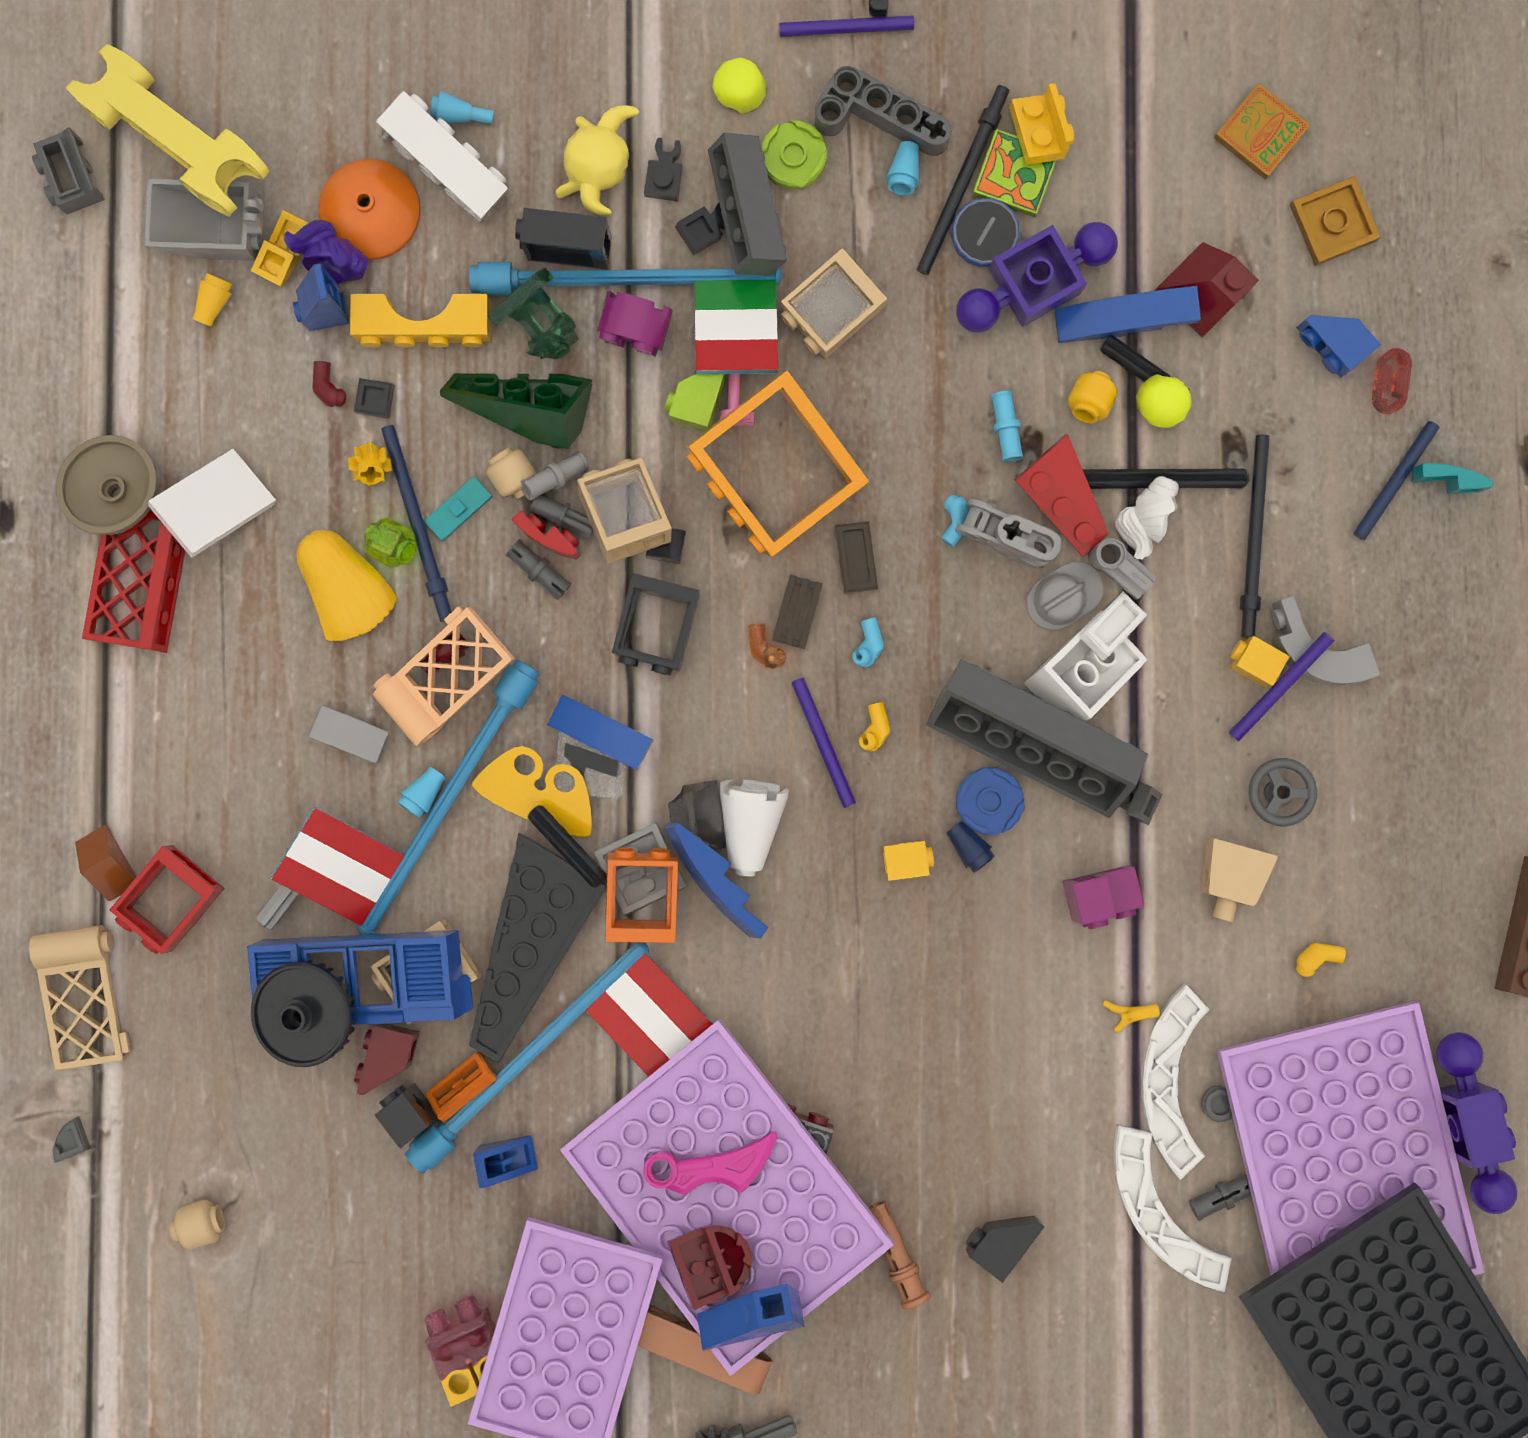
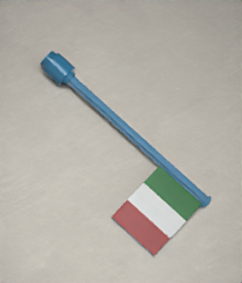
M478 262V265L470 266L469 281L471 293L487 294L488 296H513V289H519L520 286L695 284L696 374L778 373L776 286L782 280L780 267L770 276L735 274L734 268L519 271L518 268L512 267V262Z

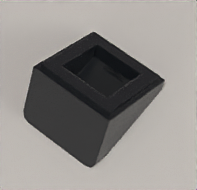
M672 528L671 542L647 550L646 558L680 564L686 531Z

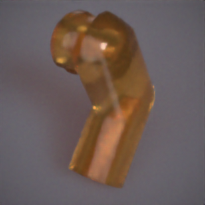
M765 624L748 625L752 657L766 668L774 669L783 666L786 662V654L784 650L776 649L766 642Z

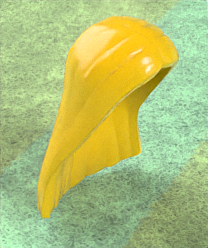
M319 529L312 531L300 541L296 551L297 564L310 591L326 640L346 641L353 637H358L359 634L363 635L371 631L378 623L384 621V617L388 616L390 611L393 610L397 596L382 575L344 538L331 530Z

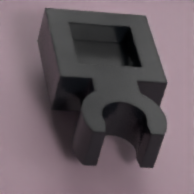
M662 138L656 140L655 150L659 160L648 161L644 188L645 197L678 202L683 168L682 164H675L674 162L681 154L679 140H675V147L671 152L662 150Z
M720 203L716 205L711 214H709L704 206L676 223V230L693 256L722 238L723 233L720 228L725 229Z

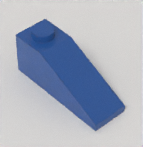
M321 263L313 265L296 289L298 301L293 302V308L297 321L302 322L309 331L349 324L343 290Z

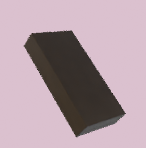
M869 521L836 525L835 532L844 594L878 589Z

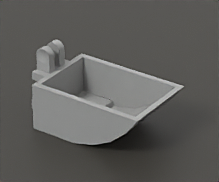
M147 179L144 246L158 251L196 258L255 261L257 250H260L263 244V197L260 196L250 182L232 181L228 187L227 194L237 206V209L229 217L207 206L194 196L179 180Z

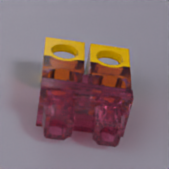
M473 1295L465 1297L454 1304L460 1318L455 1323L450 1324L444 1308L425 1317V1324L429 1334L425 1344L431 1353L451 1407L476 1396L496 1328L491 1320L488 1308L482 1310Z

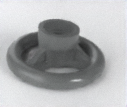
M1289 758L1272 759L1262 764L1253 774L1249 784V800L1255 813L1265 822L1281 827L1292 826L1303 821L1312 812L1317 800L1316 781L1312 773L1300 762ZM1286 768L1298 773L1304 780L1306 789L1293 788L1288 781L1282 778L1278 769ZM1268 775L1270 781L1264 787V797L1268 802L1265 808L1259 797V787L1262 779ZM1280 786L1284 787L1286 791L1282 799L1277 795V789ZM1292 798L1306 799L1302 808L1296 813L1289 816L1275 815L1280 806L1288 804Z

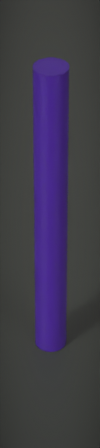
M914 16L779 23L780 37L914 30Z
M1323 632L1229 731V734L1237 741H1240L1335 640L1329 634Z
M804 677L791 682L843 808L855 804L854 796Z

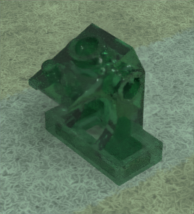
M546 267L533 274L487 317L495 326L500 325L509 318H513L525 328L531 337L528 341L530 348L527 351L528 355L538 356L540 359H559L569 353L570 346L579 338L574 331L576 325L573 319L567 313L561 312L543 290L554 279ZM540 309L546 314L552 324L546 332L533 317Z

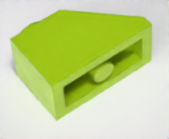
M694 374L679 382L676 392H669L665 405V410L669 411L670 422L702 432L709 429L712 425L727 374Z

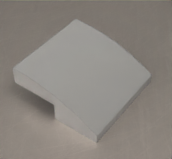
M655 822L595 851L594 854L601 869L607 874V852H615L616 848H634L636 853H650L652 848H669ZM616 866L615 897L625 916L666 897L667 867ZM679 868L677 891L687 887Z

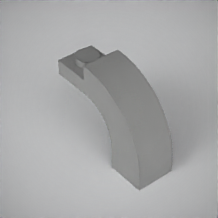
M1294 596L1272 603L1274 610L1271 612L1276 628L1278 630L1281 629L1283 636L1272 639L1271 642L1274 648L1290 656L1286 662L1289 668L1314 643L1306 631ZM1366 643L1344 651L1326 650L1307 669L1302 677L1324 685H1346L1380 676V672L1370 644Z

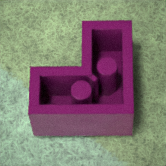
M1127 865L1062 881L1072 921L1081 924L1083 927H1088V929L1109 925L1108 919L1110 918L1122 919L1136 915L1135 909L1144 907L1135 866Z

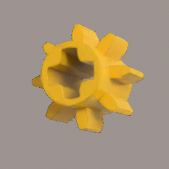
M372 442L359 447L355 446V457H348V468L353 471V480H360L368 486L377 484L380 481L384 482V472L392 471L391 459L387 458L386 448H379L372 444Z

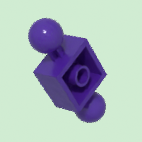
M1091 222L1084 225L1077 232L1074 245L1066 248L1056 229L1051 225L994 257L989 271L999 287L991 292L976 288L964 293L956 307L959 323L968 331L975 333L985 332L997 322L1000 309L1010 305L1019 323L1024 327L1079 296L1087 283L1077 266L1082 263L1089 266H1101L1108 263L1117 251L1118 240L1116 233L1105 223Z
M1451 1033L1440 1041L1436 1054L1441 1068L1454 1076L1456 1084L1441 1087L1440 1091L1457 1161L1478 1171L1470 1185V1194L1476 1206L1490 1214H1502L1514 1206L1518 1195L1514 1180L1506 1172L1500 1170L1498 1163L1515 1160L1513 1148L1516 1147V1140L1512 1130L1507 1127L1504 1116L1507 1113V1104L1504 1096L1497 1089L1477 1081L1475 1072L1481 1067L1484 1057L1480 1043L1467 1033Z

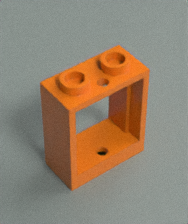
M620 847L616 848L615 852H607L606 942L675 943L678 859L676 853H670V850L666 848H652L650 853H636V849ZM616 866L667 867L665 920L615 919Z

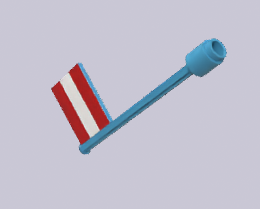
M516 659L513 666L508 665L492 691L497 695L495 707L404 854L314 806L271 875V880L357 923V927L362 934H376L374 930L509 711L512 712L515 707L522 710L538 684L536 679L540 673Z
M635 942L628 951L496 1075L498 1079L461 1108L447 1123L442 1122L438 1124L434 1121L409 1144L410 1149L405 1152V1156L419 1172L424 1173L428 1169L433 1170L457 1147L454 1141L457 1137L456 1133L584 1011L604 1029L648 1077L713 1025V1023L648 956L649 948L645 942Z

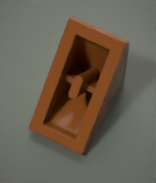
M104 825L75 842L80 873L108 901L122 895L134 881L136 875L109 827Z

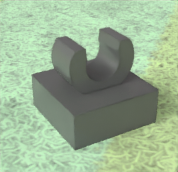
M1140 782L1138 787L1131 791L1134 794L1132 801L1129 803L1122 802L1119 807L1127 811L1126 814L1135 820L1149 825L1163 794L1152 786Z

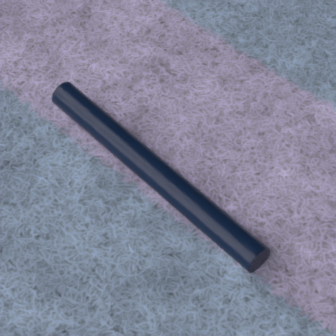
M1427 421L1353 534L1356 537L1366 540L1440 427L1436 423Z

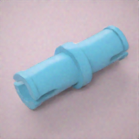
M1000 391L991 395L996 424L993 426L994 433L999 436L1002 461L1005 463L1015 462L1024 458L1018 431L1021 429L1020 420L1016 419L1012 391Z

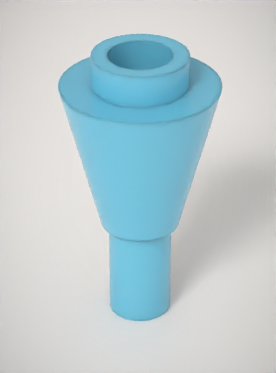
M440 90L439 97L432 96L430 116L435 117L436 121L441 118L447 124L470 122V120L492 124L494 110L472 107V104Z

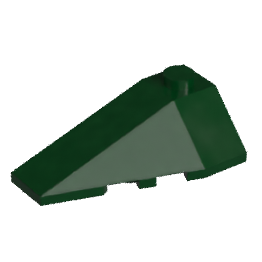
M454 373L440 389V396L533 442L549 445L557 449H569L582 431L592 389V379L565 374H549V379H529V374H517V378L499 379L496 374Z

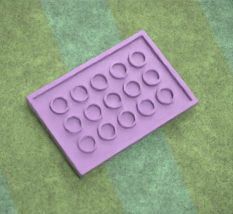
M528 1217L468 1424L515 1438H611L663 1255Z

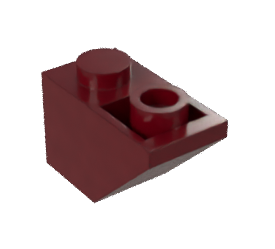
M376 1024L373 1026V1030L368 1029L363 1042V1049L367 1050L365 1062L359 1063L354 1082L359 1084L357 1094L365 1095L410 1067L413 1062L420 1031L391 1024Z

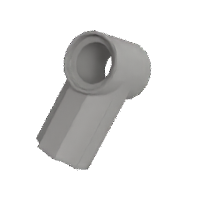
M1109 538L1100 541L1089 552L1091 565L1095 569L1103 571L1135 600L1139 599L1150 588L1157 577L1126 551L1124 544L1117 539ZM1104 546H1108L1114 551L1115 556L1111 564H1107L1101 558V550Z

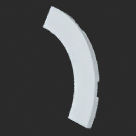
M1184 983L1168 1000L1152 1027L1144 1052L1141 1072V1097L1149 1131L1152 1133L1155 1145L1165 1162L1180 1180L1205 1155L1194 1142L1181 1116L1177 1098L1178 1064L1182 1049L1186 1045L1193 1029L1210 1010Z
M1117 1124L1114 1139L1115 1176L1122 1202L1134 1227L1147 1245L1173 1269L1203 1286L1225 1292L1232 1258L1229 1255L1204 1247L1186 1235L1173 1222L1158 1198L1152 1180L1150 1163L1152 1133Z

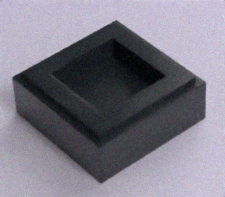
M359 378L354 412L356 414L389 419L395 385L388 382Z

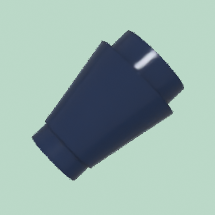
M962 821L946 833L965 868L969 867L973 873L980 870L995 857L991 851L992 846Z

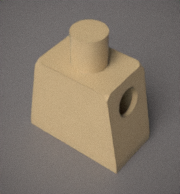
M1207 838L1205 842L1201 892L1217 897L1212 917L1233 922L1238 903L1255 907L1278 856L1223 840Z

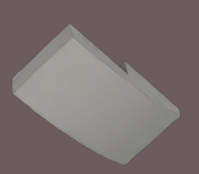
M321 705L308 737L376 764L389 732Z

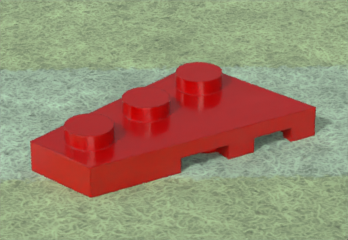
M1065 434L1014 480L1078 553L1084 556L1108 535V531L1069 435Z

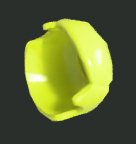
M738 57L725 61L714 74L712 88L718 101L725 108H732L740 114H746L758 108L766 97V81L758 66L748 59Z
M1154 375L1141 384L1136 395L1138 411L1149 424L1155 427L1171 428L1186 419L1192 407L1191 393L1188 387L1176 377Z

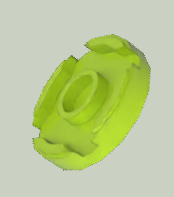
M799 120L780 123L772 127L764 136L761 148L765 156L767 175L777 186L789 190L803 189L813 184L823 173L827 162L826 145L821 133L811 124Z

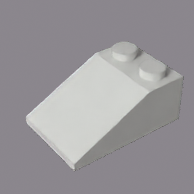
M1102 610L1024 682L1035 696L1063 711L1071 713L1084 722L1091 719L1148 660L1126 638L1109 657L1102 661L1079 637L1103 612Z

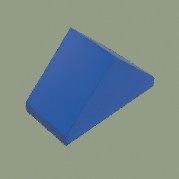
M532 1135L483 1144L473 1153L479 1188H486L538 1170Z

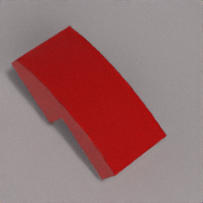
M520 511L511 519L527 536L544 548L575 560L581 556L575 549L580 543L567 529L560 533L554 526L544 535L542 532L546 527L533 513L527 517Z

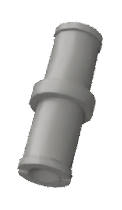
M575 452L556 464L550 462L544 466V470L523 479L521 481V490L528 500H534L539 495L553 488L556 490L565 486L566 481L588 471L587 460L581 452Z

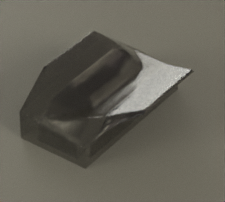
M717 780L683 785L681 793L668 803L671 823L678 822L713 850L726 848Z

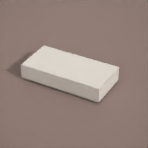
M1123 591L1079 637L1104 661L1144 620L1147 614Z

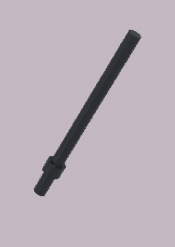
M997 86L988 108L983 109L978 120L980 124L979 129L916 269L924 275H929L991 132L996 130L1002 118L1000 112L1010 92L1005 86Z
M1256 435L1245 589L1244 595L1240 596L1239 609L1243 611L1241 637L1243 638L1255 636L1257 612L1261 610V597L1258 596L1269 435Z

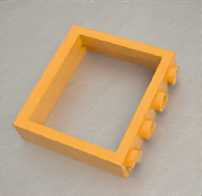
M787 370L769 381L686 446L690 452L686 458L697 473L703 470L711 481L707 483L708 488L718 500L724 497L731 507L727 511L729 516L739 528L743 525L746 526L752 534L748 540L760 555L765 552L768 556L773 557L869 482ZM779 390L847 481V484L772 541L703 448Z

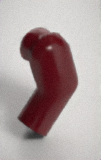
M314 361L313 393L325 406L333 407L335 405L342 407L346 402V392L343 389H336L330 382L331 363Z

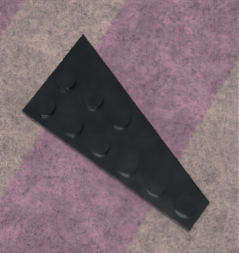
M518 833L513 863H511L509 880L499 914L488 969L486 970L480 1004H478L469 1046L497 1063L503 1058L606 889L604 883L596 888L591 887L568 861L522 833Z

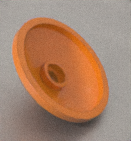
M362 159L344 165L328 179L319 199V219L332 224L337 238L350 241V244L361 251L369 260H378L397 253L412 239L420 220V201L413 183L398 167L382 160ZM363 198L370 199V203L366 207L359 206Z

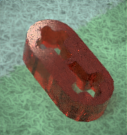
M1392 348L1381 355L1376 364L1372 404L1382 414H1392L1398 411L1407 401L1412 359L1409 353L1401 348ZM1395 357L1396 363L1400 364L1401 368L1396 370L1394 376L1391 377L1392 366L1387 365V362ZM1390 385H1392L1391 396L1397 398V401L1389 406L1387 399L1382 398V395L1387 393Z

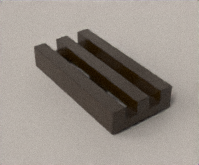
M790 574L772 641L805 650L823 583L813 582L809 579L799 578ZM794 584L800 585L787 637L780 636ZM807 588H811L814 591L800 641L795 640L794 635Z

